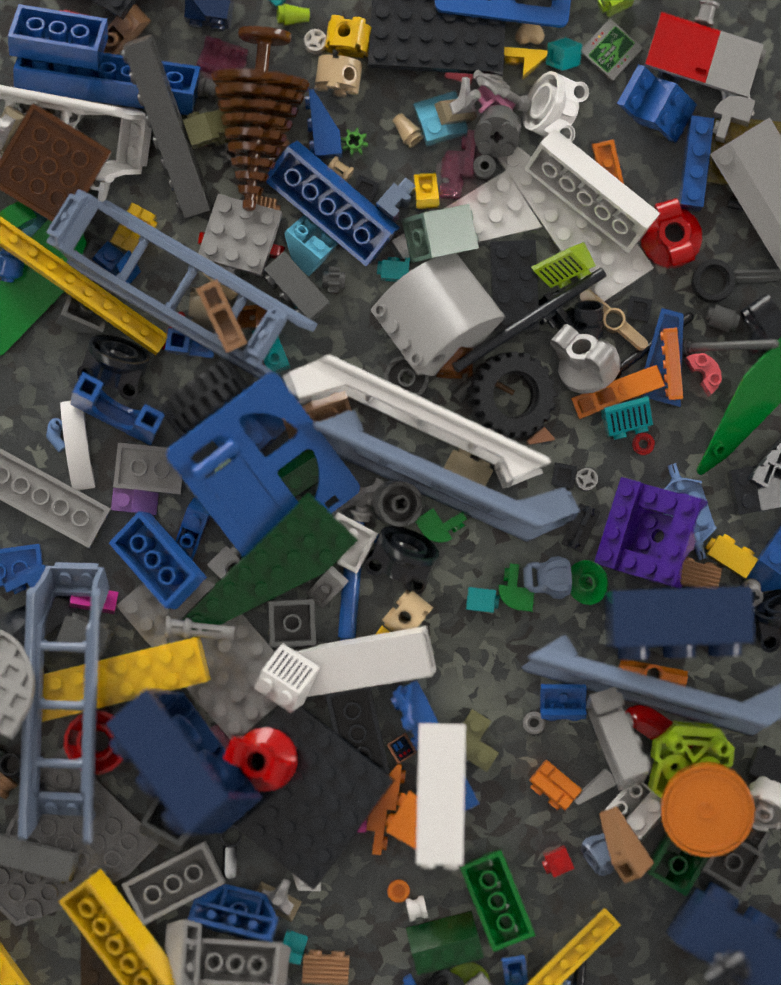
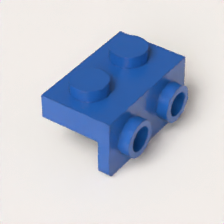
M541 684V719L556 721L558 719L579 721L580 719H586V684Z

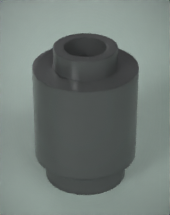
M489 155L477 157L473 164V173L481 180L491 178L496 169V163ZM487 163L489 165V168L487 170L481 169L480 164Z
M715 304L713 308L709 307L705 319L708 320L709 326L725 332H735L740 315L736 314L734 310Z

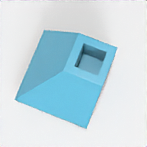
M306 215L298 219L284 233L291 259L308 276L315 272L339 245Z

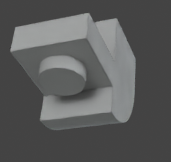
M731 96L725 98L716 106L713 117L719 118L721 121L716 120L713 133L716 134L715 141L724 143L730 122L748 127L755 106V100L741 96Z

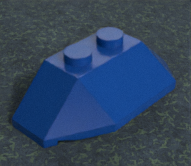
M781 524L758 556V560L747 578L743 579H756L761 585V592L781 589Z
M223 884L195 898L187 919L201 923L202 927L215 932L257 942H272L278 923V918L266 894Z

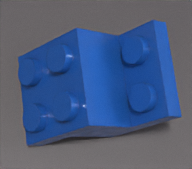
M642 65L637 66L617 102L639 125L658 130L669 141L674 143L677 142L683 133L688 120L697 106L676 83L655 77Z
M249 413L241 416L239 419L240 426L261 453L286 430L282 418L267 413ZM221 435L213 439L219 448L225 445V439ZM236 454L233 455L230 459H234L236 457Z

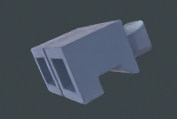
M406 177L398 186L393 183L378 200L376 207L393 222H396L399 218V207L407 208L410 206L411 196L415 193L414 189L416 186Z

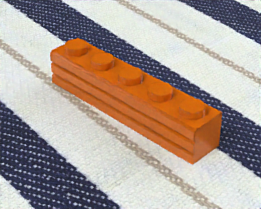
M677 327L663 328V332H660L661 341L664 340L662 355L665 354L666 359L663 360V368L667 371V374H664L665 383H668V388H665L666 397H669V400L683 399Z

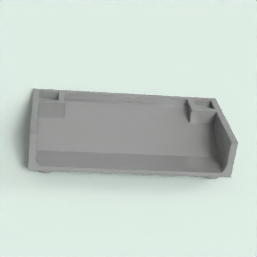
M769 117L710 155L781 270V135Z

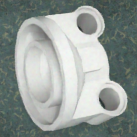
M552 71L543 74L529 91L528 97L532 103L526 112H522L525 128L545 138L555 128L572 142L575 138V130L571 125L578 114L579 102L585 101L589 96L587 84L584 82H574Z

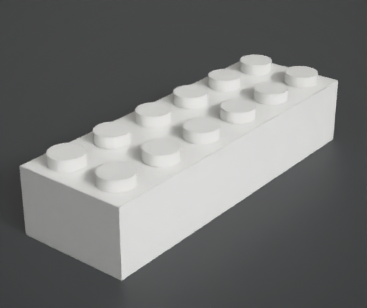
M555 128L539 144L524 170L628 253L642 239L660 214Z

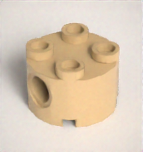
M333 55L319 56L315 90L321 92L330 90L333 91V95L338 97H346L347 94L357 95L363 63L361 64V61L340 55L339 58H333Z
M406 590L396 602L399 607L397 609L392 607L382 621L385 623L384 626L392 632L417 628L433 607L414 591L409 592ZM402 612H409L411 619L405 618Z

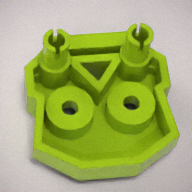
M673 721V724L665 733L652 741L651 757L654 759L648 787L659 797H662L669 780L686 766L700 762H713L731 767L733 766L735 747L726 739L721 729L713 723ZM688 745H695L691 750ZM677 763V768L672 770L671 765Z

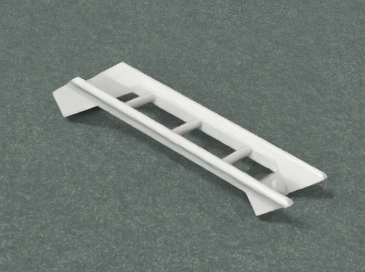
M0 85V99L5 100V107L9 105L14 107L16 102L29 105L35 103L40 107L61 110L60 119L69 124L72 113L108 115L121 118L116 160L106 161L96 181L111 183L115 177L141 174L142 166H147L152 128H149L146 123L145 115L147 113L135 108L114 107Z
M331 355L324 356L283 376V382L301 406L308 404L312 400H320L333 393L345 391L347 397L458 449L461 448L471 455L494 465V470L503 489L542 475L541 467L551 463L546 456Z

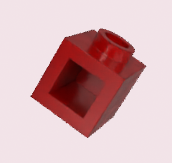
M564 845L543 854L545 858L542 861L546 873H551L554 878L575 869Z

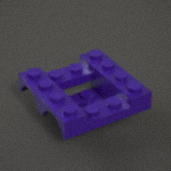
M621 477L594 562L605 568L681 589L682 566L688 553L694 549L696 543L694 537L696 521L701 510L707 506L708 501ZM659 531H663V540L659 543H656V533Z

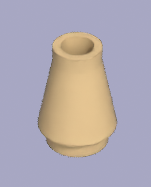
M403 113L393 119L392 122L395 124L405 145L413 147L423 139L422 130L406 118Z

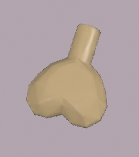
M524 23L519 27L515 36L519 44H527L529 42L540 44L544 40L545 34L540 25Z

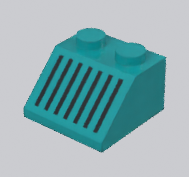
M648 396L606 407L600 412L607 438L613 437L614 440L627 437L626 433L635 431V434L649 431L648 427L653 425Z

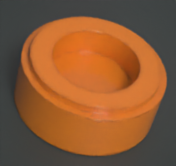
M396 879L388 885L387 894L393 902L401 903L409 897L410 888L406 881Z

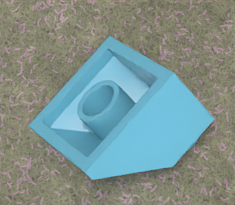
M456 90L413 104L426 146L469 134L466 122L441 125L434 105L439 101L457 99Z

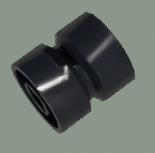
M593 300L577 302L574 306V318L577 320L574 324V329L579 334H588L594 336L597 340L601 339L604 329V323L601 321L604 317V305Z

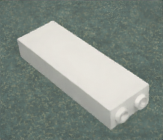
M427 626L301 647L294 650L320 667L307 697L433 676L436 671Z
M419 723L416 864H421V868L433 869L435 865H444V869H458V865H463L465 724Z

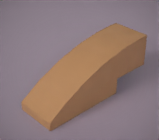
M215 279L196 288L226 353L247 344L218 280Z

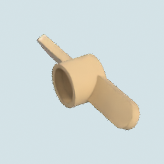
M590 289L580 294L581 301L593 300L604 305L602 322L606 331L610 333L618 332L638 350L646 349L648 341L625 321L626 317L622 310L611 308ZM610 313L618 314L622 319L621 325L617 328L608 326L606 316Z

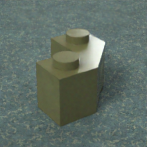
M218 109L201 114L194 112L186 116L187 119H184L183 122L193 150L215 143L217 147L232 141L226 138L224 129L230 127L223 125L221 116L227 113H223Z
M471 708L462 724L466 725L465 754L468 761L487 772L499 752L480 741L491 720Z

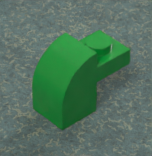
M19 201L0 211V216L19 230L32 225L37 217L31 208Z
M433 508L418 517L415 523L424 537L435 543H445L452 540L448 531L452 529L453 533L465 527L463 522L467 518L461 512L445 523H442Z
M510 563L509 568L504 569L503 581L507 582V586L498 585L500 599L511 609L532 612L534 593L526 588L517 587L519 564Z

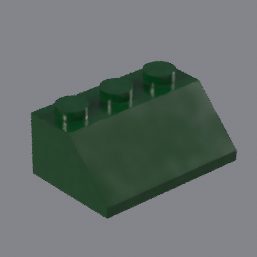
M305 449L277 472L280 479L295 498L318 484V464L312 449Z
M665 831L650 856L654 863L646 873L687 897L709 857L697 856L684 851L671 840Z
M472 910L406 927L417 975L484 958Z

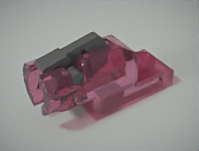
M467 130V136H462L461 149H465V152L448 150L442 162L436 165V178L440 198L460 199L465 182L463 178L472 179L475 130Z

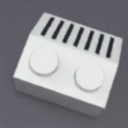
M282 644L261 671L254 689L289 712H293L304 704L320 667Z

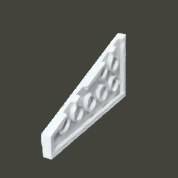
M504 171L446 207L450 208L469 204L470 210L473 213V224L478 236V243L542 228L507 171ZM403 233L392 240L403 260H405V257H410L405 234Z

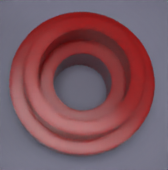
M648 433L637 434L632 441V448L639 455L651 453L655 446L653 437ZM641 440H645L647 442L646 448H641L639 446V442Z

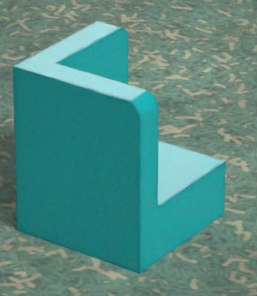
M562 38L548 43L547 65L562 71L580 65L582 43L569 38Z
M287 929L282 944L291 948L289 962L300 965L308 936Z

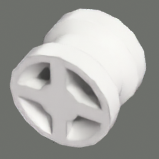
M312 29L307 32L304 39L306 50L312 55H319L325 51L326 35L323 31Z
M423 895L415 900L406 899L410 922L415 921L419 917L423 919L428 918Z

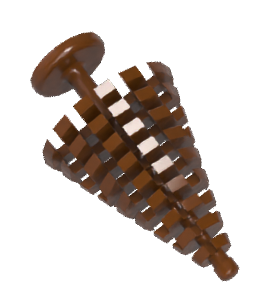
M264 26L238 28L239 39L257 45L255 69H223L211 73L213 83L218 85V87H215L216 96L222 99L218 101L219 110L227 113L221 116L223 125L230 127L224 129L227 139L235 141L227 144L229 152L241 155L231 158L232 165L237 168L247 169V171H234L237 180L246 182V185H238L239 193L244 195L242 208L246 211L256 209L255 197L261 196L264 188L256 186V183H266L269 178L268 174L258 171L273 170L276 162L264 158H276L279 156L282 149L274 145L285 143L287 135L283 133L290 131L293 125L290 120L286 119H294L297 116L299 110H297L296 106H301L304 100L302 94H305L310 87V83L294 75L287 76V74L280 72H268L271 46L290 44L292 34L282 29Z

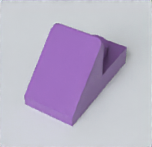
M113 488L111 510L130 513L141 511L157 515L159 493L137 489Z

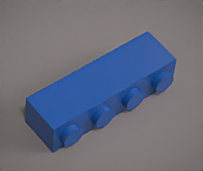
M692 115L688 122L679 195L680 207L686 210L701 211L704 206L714 118Z

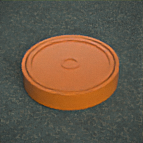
M700 762L686 766L669 780L661 797V817L667 834L677 846L693 855L713 857L730 852L744 841L754 821V802L747 784L734 770L722 764Z

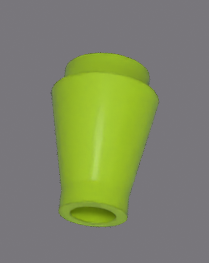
M283 3V6L278 5L277 7L278 24L286 26L310 21L309 8Z

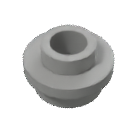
M355 506V510L350 512L352 520L358 522H370V517L373 516V512L369 511V507Z
M529 712L525 715L523 727L528 733L539 734L545 728V719H541L539 712ZM533 718L538 720L536 727H531L530 720Z

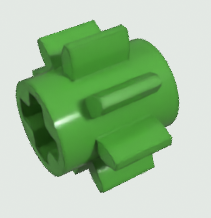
M358 128L355 129V132H350L347 129V137H341V141L346 143L342 150L346 151L348 149L351 157L356 152L362 155V147H368V143L363 142L367 134L361 135ZM350 139L358 140V146L351 144Z

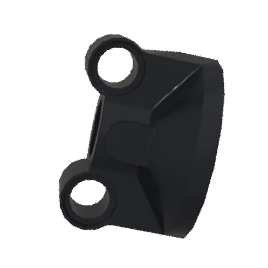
M768 294L740 310V314L752 334L750 340H778L781 338V311ZM762 349L747 350L751 357Z
M96 335L90 338L83 364L77 370V377L80 379L84 372L103 382V385L106 387L119 389V394L123 399L134 400L144 388L143 378L150 355L147 350L130 340L111 335ZM86 368H90L94 375L89 374ZM127 384L133 385L135 387V391L129 389Z
M386 526L381 530L374 549L367 557L365 570L373 576L385 573L394 580L405 582L409 592L414 591L416 594H421L425 591L429 575L439 558V550L429 539L413 530L404 527ZM376 559L380 561L381 565L373 563L372 560ZM418 578L423 583H416L413 579Z
M781 589L764 594L763 601L753 607L754 620L757 626L756 638L762 650L768 653L776 651L781 645Z

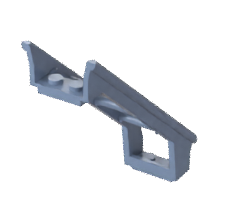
M79 189L75 195L69 194L46 232L50 235L46 242L59 250L68 259L67 264L84 276L227 361L232 362L259 380L268 373H274L261 364V362L269 352L287 320L298 327L314 331L318 325L108 200L101 202ZM97 209H100L140 236L138 239L139 243L121 273H118L117 276L73 250ZM149 242L189 265L187 268L188 272L171 300L165 305L126 283ZM198 271L214 280L217 279L219 283L238 293L237 301L232 307L235 318L238 317L247 300L267 311L244 351L236 348L226 353L216 332L212 334L175 312L176 307Z
M349 410L327 420L313 423L314 429L323 433V436L340 458L388 480L408 482L414 485L420 494L526 542L568 524L580 512L571 491H566L564 487L516 501L365 434L355 410L351 412Z
M56 562L54 566H46L37 584L27 590L25 652L34 669L35 694L31 708L22 722L18 840L26 841L36 828L42 814L84 816L83 844H92L93 820L96 815L93 801L99 621L110 589L104 567H99L98 563ZM55 596L91 597V612L86 628V641H83V643L47 642L45 640V623ZM44 651L85 652L84 700L59 701L45 700L43 698ZM42 709L83 711L82 758L78 760L49 759L41 756ZM40 767L82 769L81 793L39 792Z
M566 635L559 637L544 648L528 656L530 661L521 667L524 672L562 683L586 684L587 690L597 693L615 687L617 693L621 692L625 701L699 722L713 723L717 727L749 736L755 735L781 718V684L749 700L738 702L577 657L578 653Z

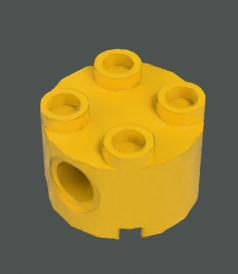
M332 15L331 20L328 22L324 48L332 54L333 50H336L338 56L363 58L365 55L367 57L369 55L372 27L366 24V19L361 17H353L350 20L344 19L340 15Z

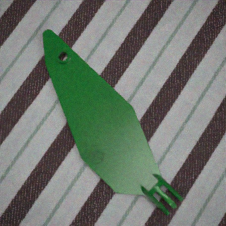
M48 219L31 238L67 263L68 259L59 250L46 242L50 236L46 232L52 224V221ZM84 233L73 249L83 255L87 244ZM25 263L23 275L20 278H16L14 282L0 281V356L65 292Z
M781 338L778 340V348L769 349L743 376L696 470L699 475L705 474L726 459L781 403Z

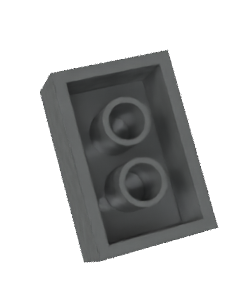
M285 251L264 268L266 274L264 276L265 281L273 290L278 288L280 298L288 307L293 305L295 311L314 322L330 309V302Z

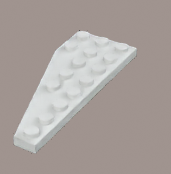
M518 146L512 155L497 158L560 252L585 242L596 265L589 269L592 273L601 267L607 277L588 289L593 291L604 302L654 268L638 244L629 253L626 252L524 170L531 156Z

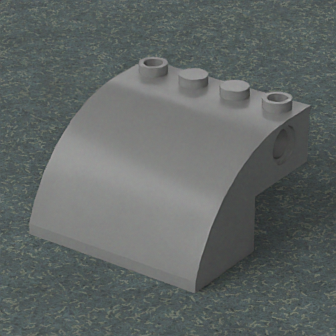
M457 253L433 258L414 268L394 283L370 309L418 375L435 376L461 346L476 348L481 345L505 318L504 314Z

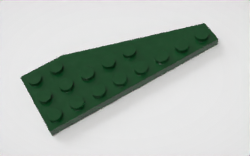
M308 492L181 620L190 618L189 620L195 623L221 625L325 573L358 541V538Z

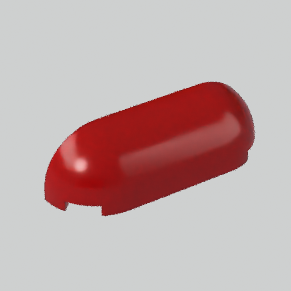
M639 704L625 710V713H629L632 718V727L652 741L665 733L673 724V721L647 706ZM688 745V747H689L690 750L695 746V745Z

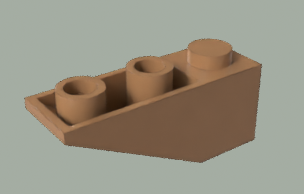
M137 5L132 6L123 20L116 17L108 26V40L104 53L118 55L124 50L123 46L125 43L135 40L151 22Z
M617 806L600 812L599 815L612 865L624 883L641 878L654 862Z

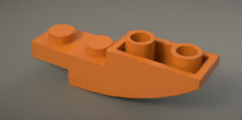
M658 365L614 380L602 390L594 393H584L571 399L579 419L598 413L606 407L627 402L662 388L665 384Z
M397 764L388 774L395 779V782L368 817L366 830L375 831L372 854L381 855L382 850L387 849L388 837L384 836V830L388 826L384 823L390 815L387 814V810L396 811L398 806L396 803L402 792H399V785L404 783L406 770H402V764Z

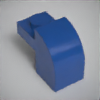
M168 328L165 347L167 352L188 357L214 358V352L179 331Z

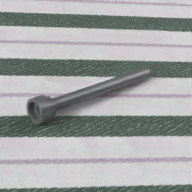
M685 338L682 345V357L690 356L699 351L776 349L779 346V342L777 340L695 343L690 338Z

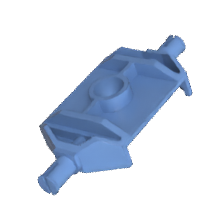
M677 463L667 466L671 482L664 488L665 490L680 494L684 493L706 500L701 485L702 481L682 478L679 474ZM708 504L701 510L695 525L694 537L696 543L694 549L697 560L707 558L703 542L717 529Z

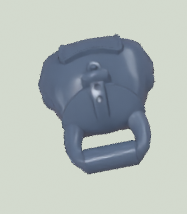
M560 556L551 557L544 563L531 562L523 568L524 587L530 592L546 593L553 599L559 600L571 593L570 562L566 558ZM532 568L537 570L538 586L533 587Z
M604 833L588 837L582 842L580 850L595 873L604 876L616 870L611 862Z

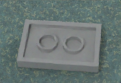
M118 443L113 488L181 495L183 479L167 459L166 453L169 448Z

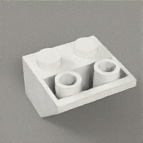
M644 782L623 789L605 809L617 806L641 842L647 838L662 820L660 810L661 797L651 791Z

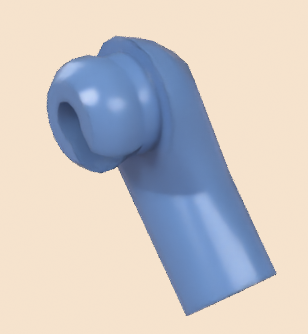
M53 418L48 423L46 437L58 453L65 449V443L61 438L62 420Z

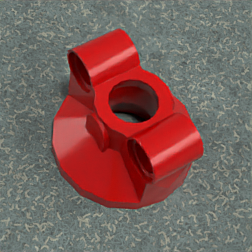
M677 198L655 204V210L660 214L640 240L641 248L646 257L655 265L667 269L680 268L695 261V256L698 254L703 241L702 228L697 218L688 210L681 208ZM670 224L678 225L683 231V239L678 242L668 240L665 236L666 227Z
M96 711V732H104L108 736L109 745L103 751L95 750L94 774L109 772L123 761L110 745V741L115 736L106 725L115 715L105 711ZM83 714L78 715L69 724L64 735V750L68 759L71 760L82 758Z
M271 727L254 729L242 737L232 736L223 756V759L227 762L239 766L254 787L263 792L277 790L287 784L295 774L298 762L296 748L290 737L281 730ZM256 751L261 752L266 758V766L262 771L256 770L252 764V755Z

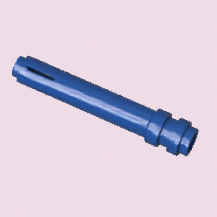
M355 521V522H357V523H359V524L365 526V522ZM343 567V576L348 582L341 590L338 627L340 641L356 638L361 567L357 574Z

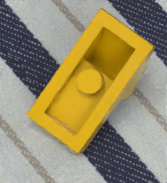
M504 47V61L508 65H519V62L523 63V80L546 60L548 50Z
M436 173L414 174L416 208H437L439 206V194Z

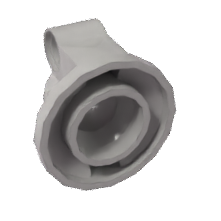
M564 324L550 341L559 358L558 373L562 383L571 391L584 394L602 390L615 380L620 371L621 360L613 345L607 341L597 340L592 335L579 334L568 324Z

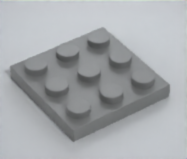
M218 194L198 254L215 264L262 277L283 215L282 211L257 204L255 210L246 211L242 208V200Z

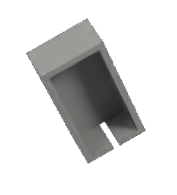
M612 687L589 695L586 711L619 791L644 782L649 772L650 762L646 755H642L640 750L642 743L638 734L634 735L631 727L633 726V721L630 714L625 713V710L622 708L625 702L621 692L617 693L616 688Z

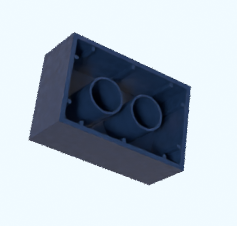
M752 587L606 592L604 597L606 647H617V659H650L649 646H662L663 658L696 657V644H708V656H742V643H754Z
M146 688L106 724L115 736L110 741L112 749L124 761L129 762L131 759L142 772L137 776L138 784L150 797L156 798L159 795L168 808L164 813L166 822L180 835L185 832L187 834L223 833L263 798L239 766L223 759L226 748L183 692Z
M711 881L705 891L693 885L666 930L670 938L676 944L709 964L717 961L714 956L717 952L723 957L729 952L733 955L739 950L750 964L748 969L751 975L744 981H740L736 975L732 978L744 985H781V938L775 935L780 924L750 905L744 915L738 913L735 909L740 900Z

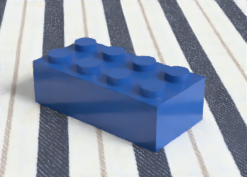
M18 4L8 34L9 56L98 70L108 40L107 19Z
M138 511L109 542L112 548L165 608L177 609L207 578L151 513Z

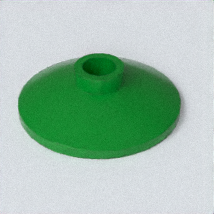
M582 560L575 563L571 567L572 590L570 594L575 600L585 605L600 602L608 591V578L604 569L591 560ZM589 577L592 579L593 584L589 582Z

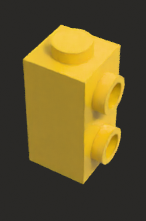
M726 534L723 537L721 535L716 536V538L711 537L705 546V549H707L706 556L742 579H746L758 560L754 557L755 552L745 546L741 549L735 545L736 540Z

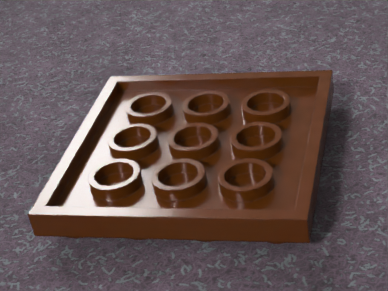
M32 103L0 159V190L53 222L69 194L75 195L78 189L85 193L90 191L112 151L45 109Z

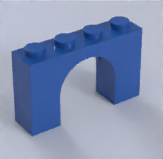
M83 372L72 392L70 405L151 446L161 428L165 415L144 404L142 410H135L120 404L103 391V382Z

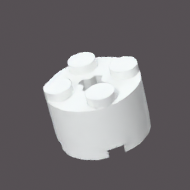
M764 776L758 777L756 781L748 785L754 802L752 828L760 831H768L769 828L778 830L781 828V784Z

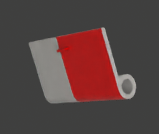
M661 12L644 66L736 96L748 98L758 63L763 62L766 50L763 49L764 44Z

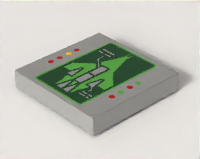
M610 18L582 48L581 54L613 82L643 48Z

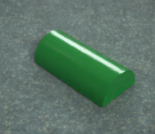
M501 849L480 855L459 866L493 952L536 936Z

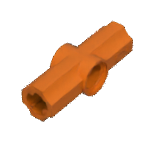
M620 659L618 667L620 669L647 676L648 670L655 668L658 671L657 679L685 687L687 685L688 671Z

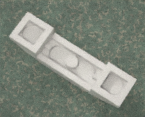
M71 401L60 402L63 436L72 488L78 491L96 488L93 466L90 459L85 412L70 405Z

